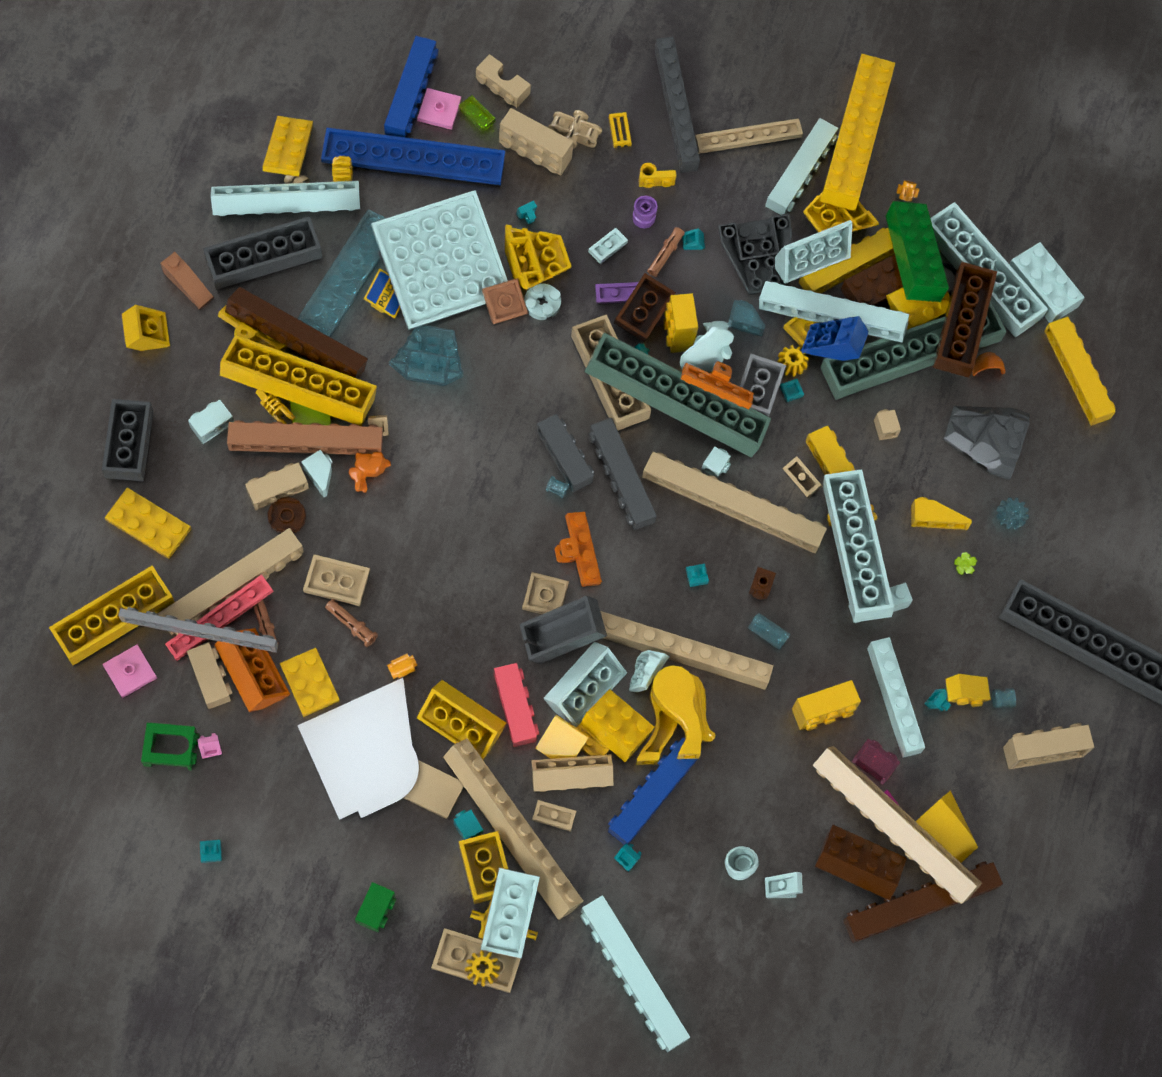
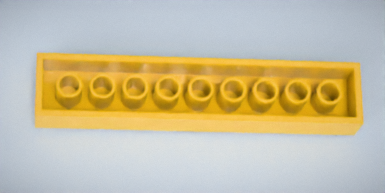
M861 53L820 202L853 211L856 210L895 62Z

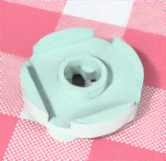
M540 283L531 287L525 294L524 301L528 314L535 319L546 320L551 316H556L560 310V292L551 285ZM539 299H546L548 303L540 305Z

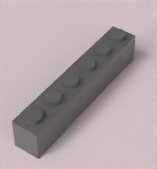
M612 418L592 424L588 433L591 443H595L597 457L599 460L602 459L604 472L612 480L610 482L612 490L617 492L619 505L627 513L625 515L629 526L632 525L634 530L655 523L657 515Z

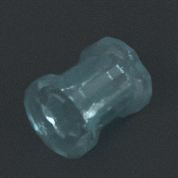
M551 476L545 491H551L560 495V498L563 499L570 483H563Z

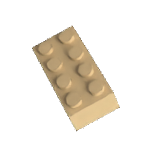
M510 108L501 121L499 143L505 148H511L516 151L520 156L531 159L535 164L546 167L550 172L562 175L572 160V140Z
M1077 723L1065 729L1062 726H1058L1047 732L1041 729L1033 731L1029 735L1024 733L1014 734L1004 745L1003 749L1008 769L1010 770L1082 758L1094 748L1089 725L1082 726L1081 723Z

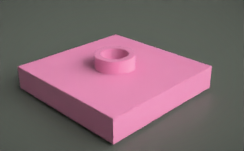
M427 88L417 121L452 130L461 103V96Z
M138 645L102 664L122 698L157 679Z

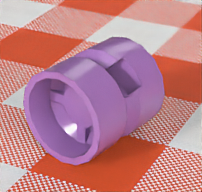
M645 195L636 199L632 219L639 228H649L655 223L658 205L654 198Z

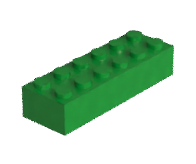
M893 201L885 217L906 300L941 302L949 286L927 204Z

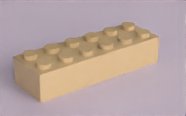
M607 314L572 327L571 337L585 367H587L603 333L618 339ZM589 375L608 417L612 418L617 431L650 419L651 408L648 404Z

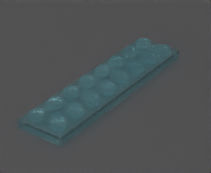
M369 209L366 211L297 318L298 320L329 337L333 335L380 261V257L377 254L380 252L371 223L387 218Z

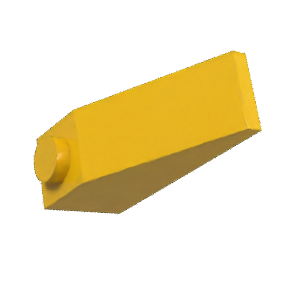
M926 497L914 499L911 505V527L968 530L972 524V520L935 500H928Z

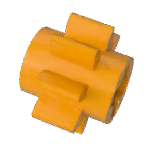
M906 180L903 181V185L898 184L897 194H900L899 199L912 202L913 197L917 198L919 188H916L917 184Z

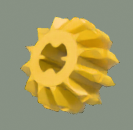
M349 156L333 158V182L352 181L353 167Z
M793 345L789 349L784 347L783 352L778 354L779 359L777 362L786 365V376L789 373L793 377L796 376V373L801 375L803 370H806L808 367L809 357H806V353L800 351V346L797 349H794Z
M481 950L480 957L476 953L472 954L474 961L467 959L466 963L471 966L465 967V972H472L467 978L470 980L475 977L474 985H477L478 981L481 980V986L485 987V980L489 984H493L490 976L498 978L499 974L494 971L500 970V965H493L498 959L495 957L490 960L491 952H488L487 956L484 957V951ZM480 964H485V967H488V969H485V973H480V970H477V968H480Z

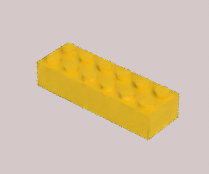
M150 566L53 624L49 629L74 666L139 626L122 622L118 616L121 608L127 609L131 607L142 613L151 611L158 614L175 603L154 567Z

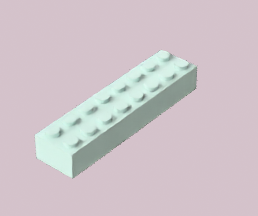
M955 202L930 218L938 249L956 270H958L961 262L997 271L991 302L1002 323L1014 337H1017L1043 319L1048 308Z
M861 469L824 475L823 489L853 623L892 617L894 604L863 471Z

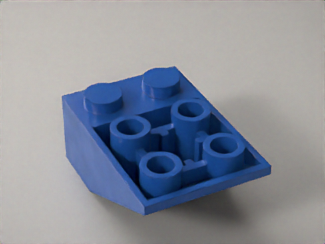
M860 316L811 324L801 352L841 361L858 359L869 331Z

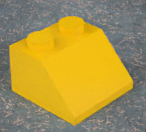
M134 305L122 313L126 348L145 351L170 346L165 312Z

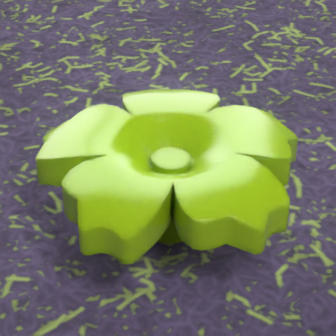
M968 552L962 553L961 557L958 556L954 562L957 565L958 574H973L975 569L972 566H976L978 560H976V557H971Z

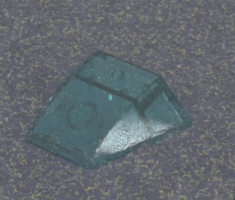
M425 325L415 327L403 347L399 348L397 355L389 361V365L406 380L445 386L463 377L454 330Z

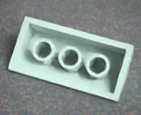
M593 642L548 692L544 700L561 718L577 727L586 712L609 689L612 690L627 672L608 647Z

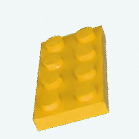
M277 116L263 163L264 172L299 177L312 132L313 121Z
M129 488L125 489L105 516L107 522L168 559L171 558L191 530V526Z

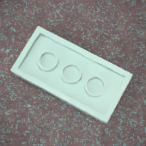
M499 868L481 950L517 958L522 957L539 876Z

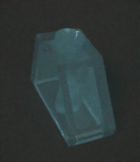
M734 300L728 326L762 337L765 324L753 305L743 300Z

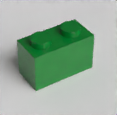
M372 882L355 918V922L377 933L380 928L384 929L388 921L386 914L389 909L392 910L397 901L394 898L395 892Z

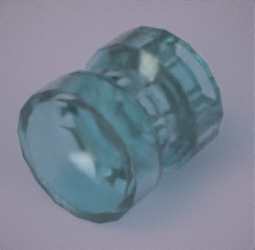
M1007 688L1005 691L1000 689L992 690L994 709H1000L1002 706L1007 708L1015 707L1016 695L1013 688Z

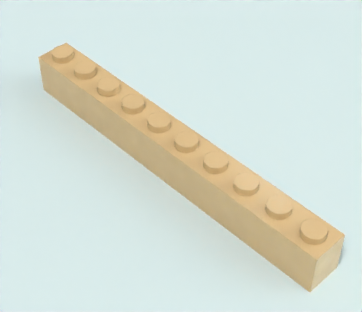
M652 452L643 471L642 478L815 554L827 530L820 522H812L802 514H794L783 506L771 504L765 498L760 499L749 491L739 490L731 483L721 482L715 476L705 475L699 469L689 468L681 461H673L660 452Z
M600 611L607 636L603 639L641 651L651 650L665 653L670 656L669 660L764 690L769 683L774 665Z
M468 738L454 744L443 758L494 830L499 832L501 840L526 874L540 877L537 890L557 919L560 920L572 913L583 902V899Z
M828 747L813 764L817 769L816 772L821 777L827 778L835 790L841 791L846 796L845 799L850 804L856 805L865 818H870L879 831L885 832L890 837L889 840L894 845L900 846L909 859L915 860L924 873L930 874L939 887L945 888L954 901L963 904L980 887L982 882L836 747Z

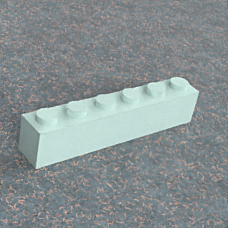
M819 118L768 196L765 207L780 215L786 214L787 211H792L795 206V199L801 197L804 185L810 183L813 177L811 174L819 169L821 165L820 160L827 157L830 151L829 146L836 143L838 127Z
M890 637L872 641L867 650L901 756L904 758L920 754L925 749L924 741Z

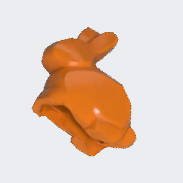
M373 452L372 454L356 453L355 467H351L348 473L350 478L355 481V490L366 493L368 488L365 478L378 477L384 472L386 467L391 466V462L383 456L382 452Z

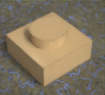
M387 415L368 416L369 425L382 427L383 436L389 435Z

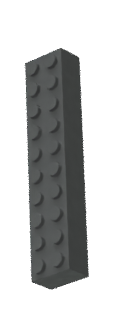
M1021 579L1018 581L999 616L1000 619L1162 705V654Z

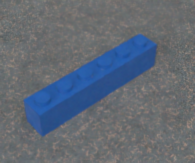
M415 36L384 124L386 135L406 138L407 133H411L413 127L412 119L416 118L418 113L417 105L418 103L421 104L423 99L422 90L427 87V76L432 73L433 59H437L439 49L436 48V41Z
M684 737L672 744L670 747L671 753L668 756L663 755L657 763L659 765L657 770L649 772L645 778L647 782L644 786L639 785L633 792L635 797L631 801L627 800L621 807L622 813L618 817L615 815L608 823L610 826L608 833L623 845L626 843L629 845L698 760L677 759V755L685 741Z

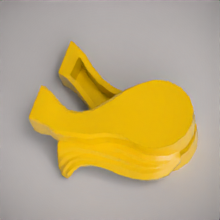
M679 666L664 667L655 676L650 689L649 698L655 716V729L650 740L641 750L636 765H657L660 754L671 739L677 724L681 725L685 732V741L677 755V759H699L702 741L711 742L715 739V732L711 731L707 723L705 688L699 677Z

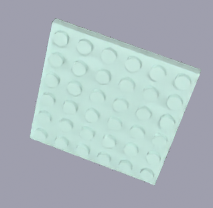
M476 190L371 223L408 330L485 305L486 302L482 289L508 281Z

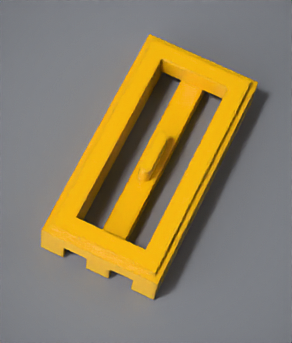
M627 113L609 114L613 147H624V145L630 147L632 142ZM620 117H623L627 140L623 139ZM613 118H616L620 141H617Z

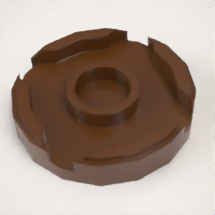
M291 497L277 499L276 502L271 504L267 513L271 528L279 534L289 528L293 533H296L304 526L306 521L304 506L300 501Z

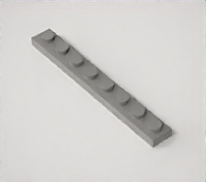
M131 607L127 609L121 608L118 615L121 621L125 623L277 653L278 649L277 640L270 635L257 636L251 631L237 632L231 627L217 628L216 625L211 623L197 624L196 621L191 619H185V621L177 620L176 617L171 615L162 617L151 611L142 613Z

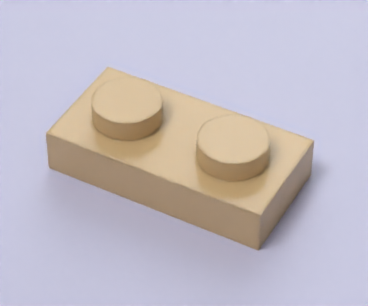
M538 800L532 821L571 832L576 811Z

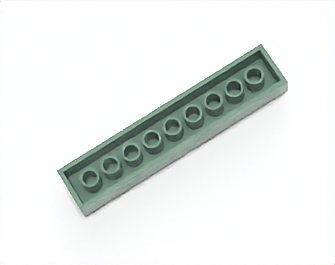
M991 300L979 349L1002 341L1007 332ZM945 317L906 330L903 342L882 338L865 344L858 359L841 361L825 358L821 365V370L835 400L932 366Z
M603 333L584 371L751 458L760 448L771 421L770 417L752 408L748 410L713 393L681 380L682 372L606 333Z

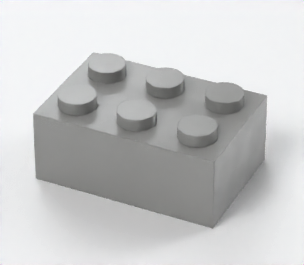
M750 354L740 383V387L754 393L750 408L769 417L786 367L785 364Z

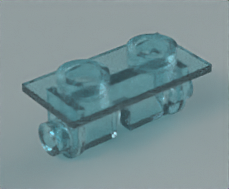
M760 613L753 618L752 623L748 627V629L779 650L791 635Z

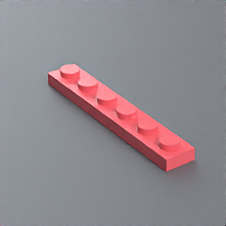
M261 574L196 622L202 625L211 623L216 625L217 628L223 629L274 591ZM179 633L165 643V645L178 661L188 654L187 650L198 647L207 639Z

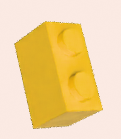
M957 674L945 679L948 702H956L957 705L971 704L972 707H979L983 705V702L991 700L987 677Z

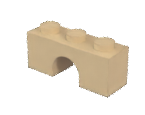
M489 54L476 68L477 80L481 84L488 86L494 94L503 97L508 104L517 108L530 95L531 84L519 75L508 81L502 80L500 76L503 74V64Z

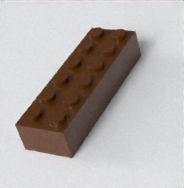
M961 262L952 288L933 368L969 378L974 369L997 271Z

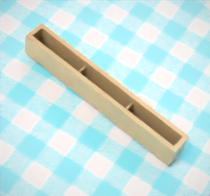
M289 528L159 612L158 616L166 617V615L176 617L177 620L185 621V619L197 621L261 574L267 580L274 571L278 572L291 560L299 559L304 552L303 546ZM169 631V633L171 634L172 637H175L176 635L179 634V633H175V632H170V631Z

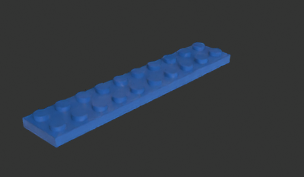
M326 128L321 163L332 164L334 157L349 156L352 161V167L501 185L505 150Z

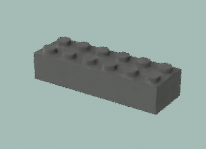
M310 216L203 248L216 290L322 258L321 246Z

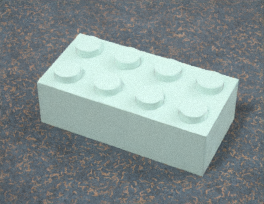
M1041 242L1013 258L1009 264L1048 308L1044 317L1049 323L1059 320L1078 308L1085 298Z

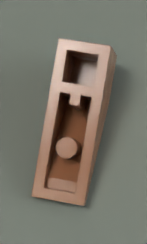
M173 252L161 262L163 273L199 309L214 299L209 290L176 252Z

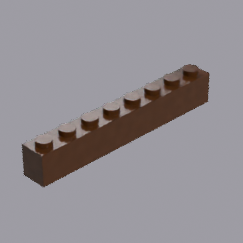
M239 287L228 298L226 313L284 344L311 361L357 379L365 371L368 358L247 290Z
M984 861L975 865L976 869L970 870L982 884L969 899L998 889L1003 885L994 862L987 864ZM928 882L921 885L920 890L914 891V889L903 892V896L896 898L894 895L890 900L884 899L885 903L877 905V902L866 906V910L859 912L858 909L847 913L848 917L843 922L852 943H855L960 902L954 901L945 888Z

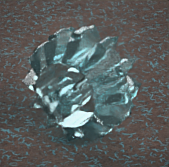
M1011 497L1007 498L1006 501L1002 500L1000 506L997 507V519H1002L1000 525L1007 524V529H1010L1011 526L1014 529H1018L1019 525L1024 526L1025 520L1029 518L1027 514L1029 508L1023 507L1025 501L1019 503L1018 497L1014 501Z

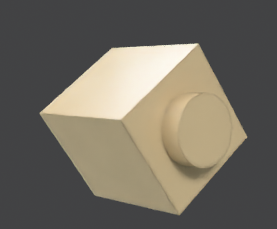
M884 409L876 414L874 423L879 440L898 437L901 428L895 410L889 411Z

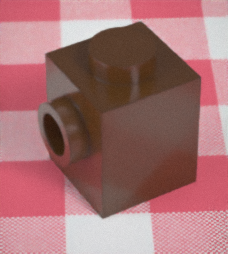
M758 567L749 594H752L756 599L767 600L776 573Z

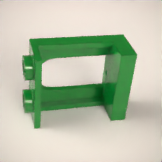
M147 722L141 758L143 766L152 767V764L187 767L188 770H192V765H196L197 753L194 751L195 745H198L200 733H197L194 726ZM156 735L183 736L188 739L189 748L185 753L179 755L154 753Z

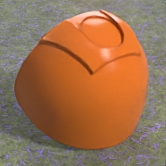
M986 352L977 357L972 374L976 376L978 372L990 368H999L1002 374H1005L1006 371L1004 363L998 355Z

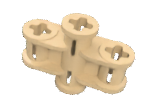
M575 110L573 117L562 112H554V119L548 128L572 140L573 149L577 146L576 142L591 148L596 146V140L598 135L602 133V129L596 124L587 122L589 117L585 112Z

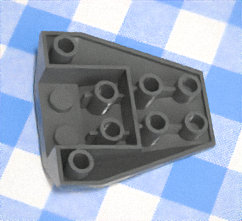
M789 213L771 216L769 219L718 225L721 245L748 294L762 292L765 281L785 285L775 269V256L784 246L791 244L792 227Z

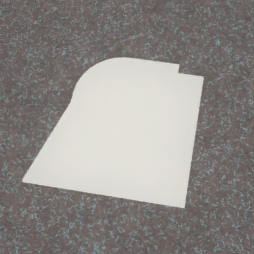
M403 678L297 725L339 820L357 811L361 818L401 800L413 788L418 777L419 763L412 746Z

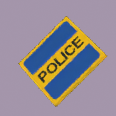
M379 268L363 299L369 302L371 307L395 319L400 305L389 274Z

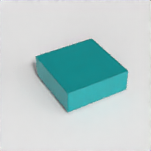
M797 378L781 383L779 386L786 403L804 397V392Z

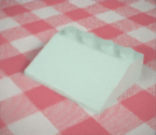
M849 220L784 246L775 256V269L783 282L786 284L851 258L852 221Z

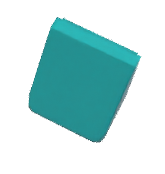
M699 228L684 232V236H682L684 250L705 249L704 233Z

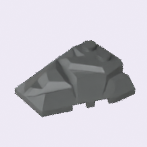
M954 406L943 440L962 454L965 452L973 458L972 461L975 463L979 462L988 468L987 471L989 473L1010 480L1022 450L1029 426L1030 414L1014 408Z

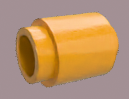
M408 653L392 660L387 665L393 679L397 677L400 679L416 671L414 667L418 666L413 655L409 656Z

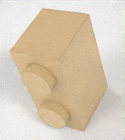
M797 456L783 467V470L808 499L823 487Z

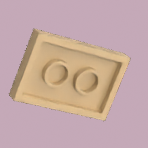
M313 555L303 592L360 606L370 568Z

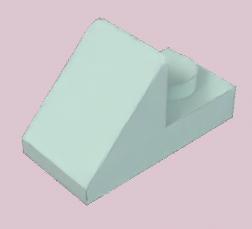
M793 872L766 877V898H795L796 894L803 893L802 873Z

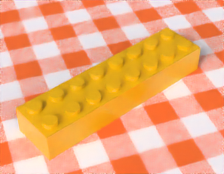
M238 335L234 336L220 362V376L359 426L363 425L375 400L376 385Z

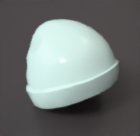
M735 847L726 855V870L733 879L744 880L755 873L759 866V858L754 850L749 847Z

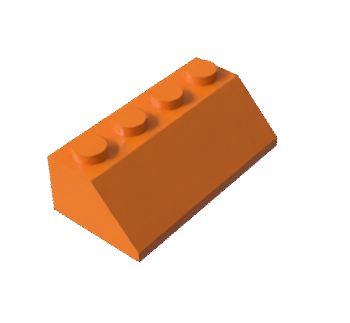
M256 628L237 631L242 633L243 631H251L255 633V635L259 636ZM220 641L214 644L249 712L264 709L290 695L268 651Z

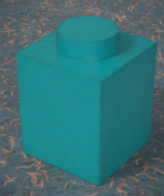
M463 810L455 815L454 825L463 840L483 834V828L472 810L467 812Z

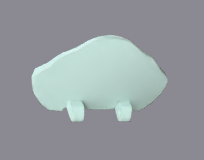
M713 321L703 323L707 333L697 336L693 346L682 354L680 359L682 369L685 363H688L710 373L717 361L723 362L724 359L731 358L732 351L729 344L733 342L734 335L731 331L727 330L729 327L727 322Z

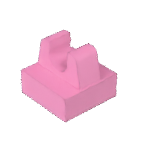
M212 733L210 737L204 738V735L200 736L198 745L202 759L222 754L218 735Z

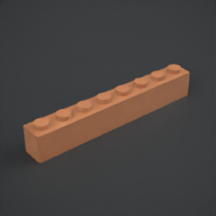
M237 420L229 422L227 445L229 451L316 453L321 450L323 454H372L373 452H382L383 430L382 427L377 425H369L368 427L356 424L341 426L339 424L321 425L319 423L303 425L298 422L292 424L273 422L271 424L261 421L245 423L244 421Z

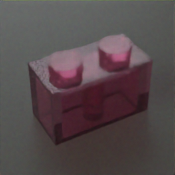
M868 738L852 762L884 785L900 764V761L897 760L898 758L895 754L883 750L877 741H871Z

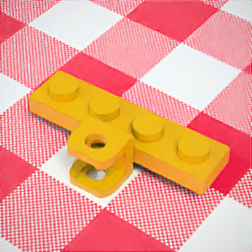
M226 305L219 311L218 317L236 328L234 336L238 335L254 342L257 341L260 344L282 352L287 348L284 344L226 313Z

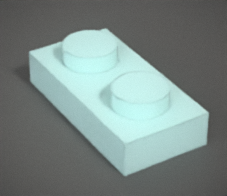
M614 228L591 246L588 252L602 264L628 243V239L617 228Z

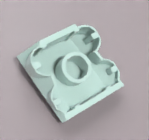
M651 650L641 652L636 659L635 672L631 678L629 691L640 692L647 690L670 656Z

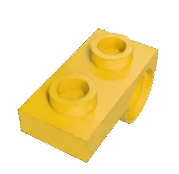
M644 163L641 166L638 180L639 187H670L675 185L676 170L657 171L656 166L652 163Z

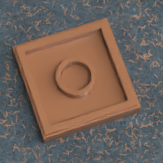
M517 278L482 289L493 325L528 314Z

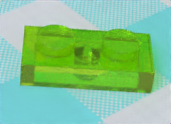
M473 95L458 105L459 110L481 132H484L496 122V118Z

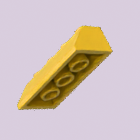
M443 680L431 689L417 716L418 720L454 744L468 738L483 760L507 724Z

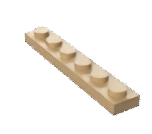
M798 118L697 134L695 139L698 153L701 154L801 138L803 132Z

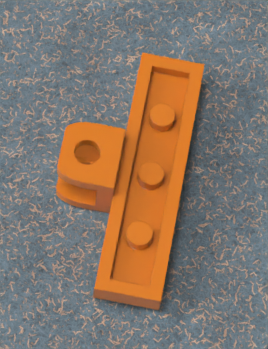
M717 361L712 372L708 373L685 363L682 369L681 380L686 383L695 385L704 391L713 393L748 410L753 402V392L729 382L732 375L730 366Z
M567 513L565 518L570 538L562 539L559 545L554 548L556 559L560 563H571L576 560L582 587L600 585L602 580L586 513Z

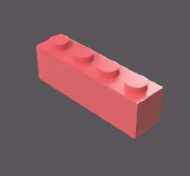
M517 663L494 668V677L513 748L536 742L539 729L537 723L533 724L532 721L534 711L532 705L528 706L527 698H529L527 686L523 687L522 680H524L522 668L518 669Z

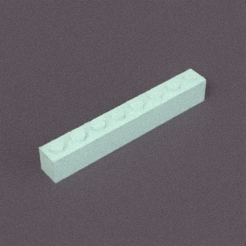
M359 181L211 187L213 215L219 216L233 214H280L282 212L299 213L305 211H353L360 209Z
M765 281L759 298V309L817 323L860 316L869 331L868 335L903 342L909 321V314L902 311H893L884 307L841 299L828 294L815 293L811 290H802L776 282Z
M602 895L582 907V914L580 915L582 921L586 926L590 925L593 930L591 932L593 939L596 943H601L604 948L602 949L604 957L607 961H612L614 965L612 969L615 975L623 979L625 983L623 987L629 996L632 995L636 1001L634 1005L637 1011L645 1015L647 1019L645 1023L651 1032L654 1031L658 1036L656 1041L662 1050L665 1049L668 1053L690 1038L689 1034L604 896Z

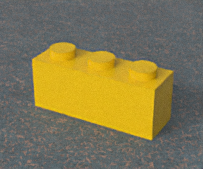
M828 425L808 434L805 442L824 475L855 470L853 464L848 462L844 448L839 446L835 432L830 430Z

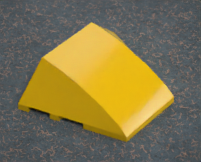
M822 193L819 196L817 195L803 211L818 233L849 220L852 221V232L879 225V222L869 210L866 211L860 201H858L856 210L853 211L820 202Z
M505 225V254L513 278L518 279L520 287L527 290L571 269L572 266L561 235L542 231L536 233L528 231L527 228H522L521 230L512 228V225Z
M951 790L916 821L960 863L978 848Z

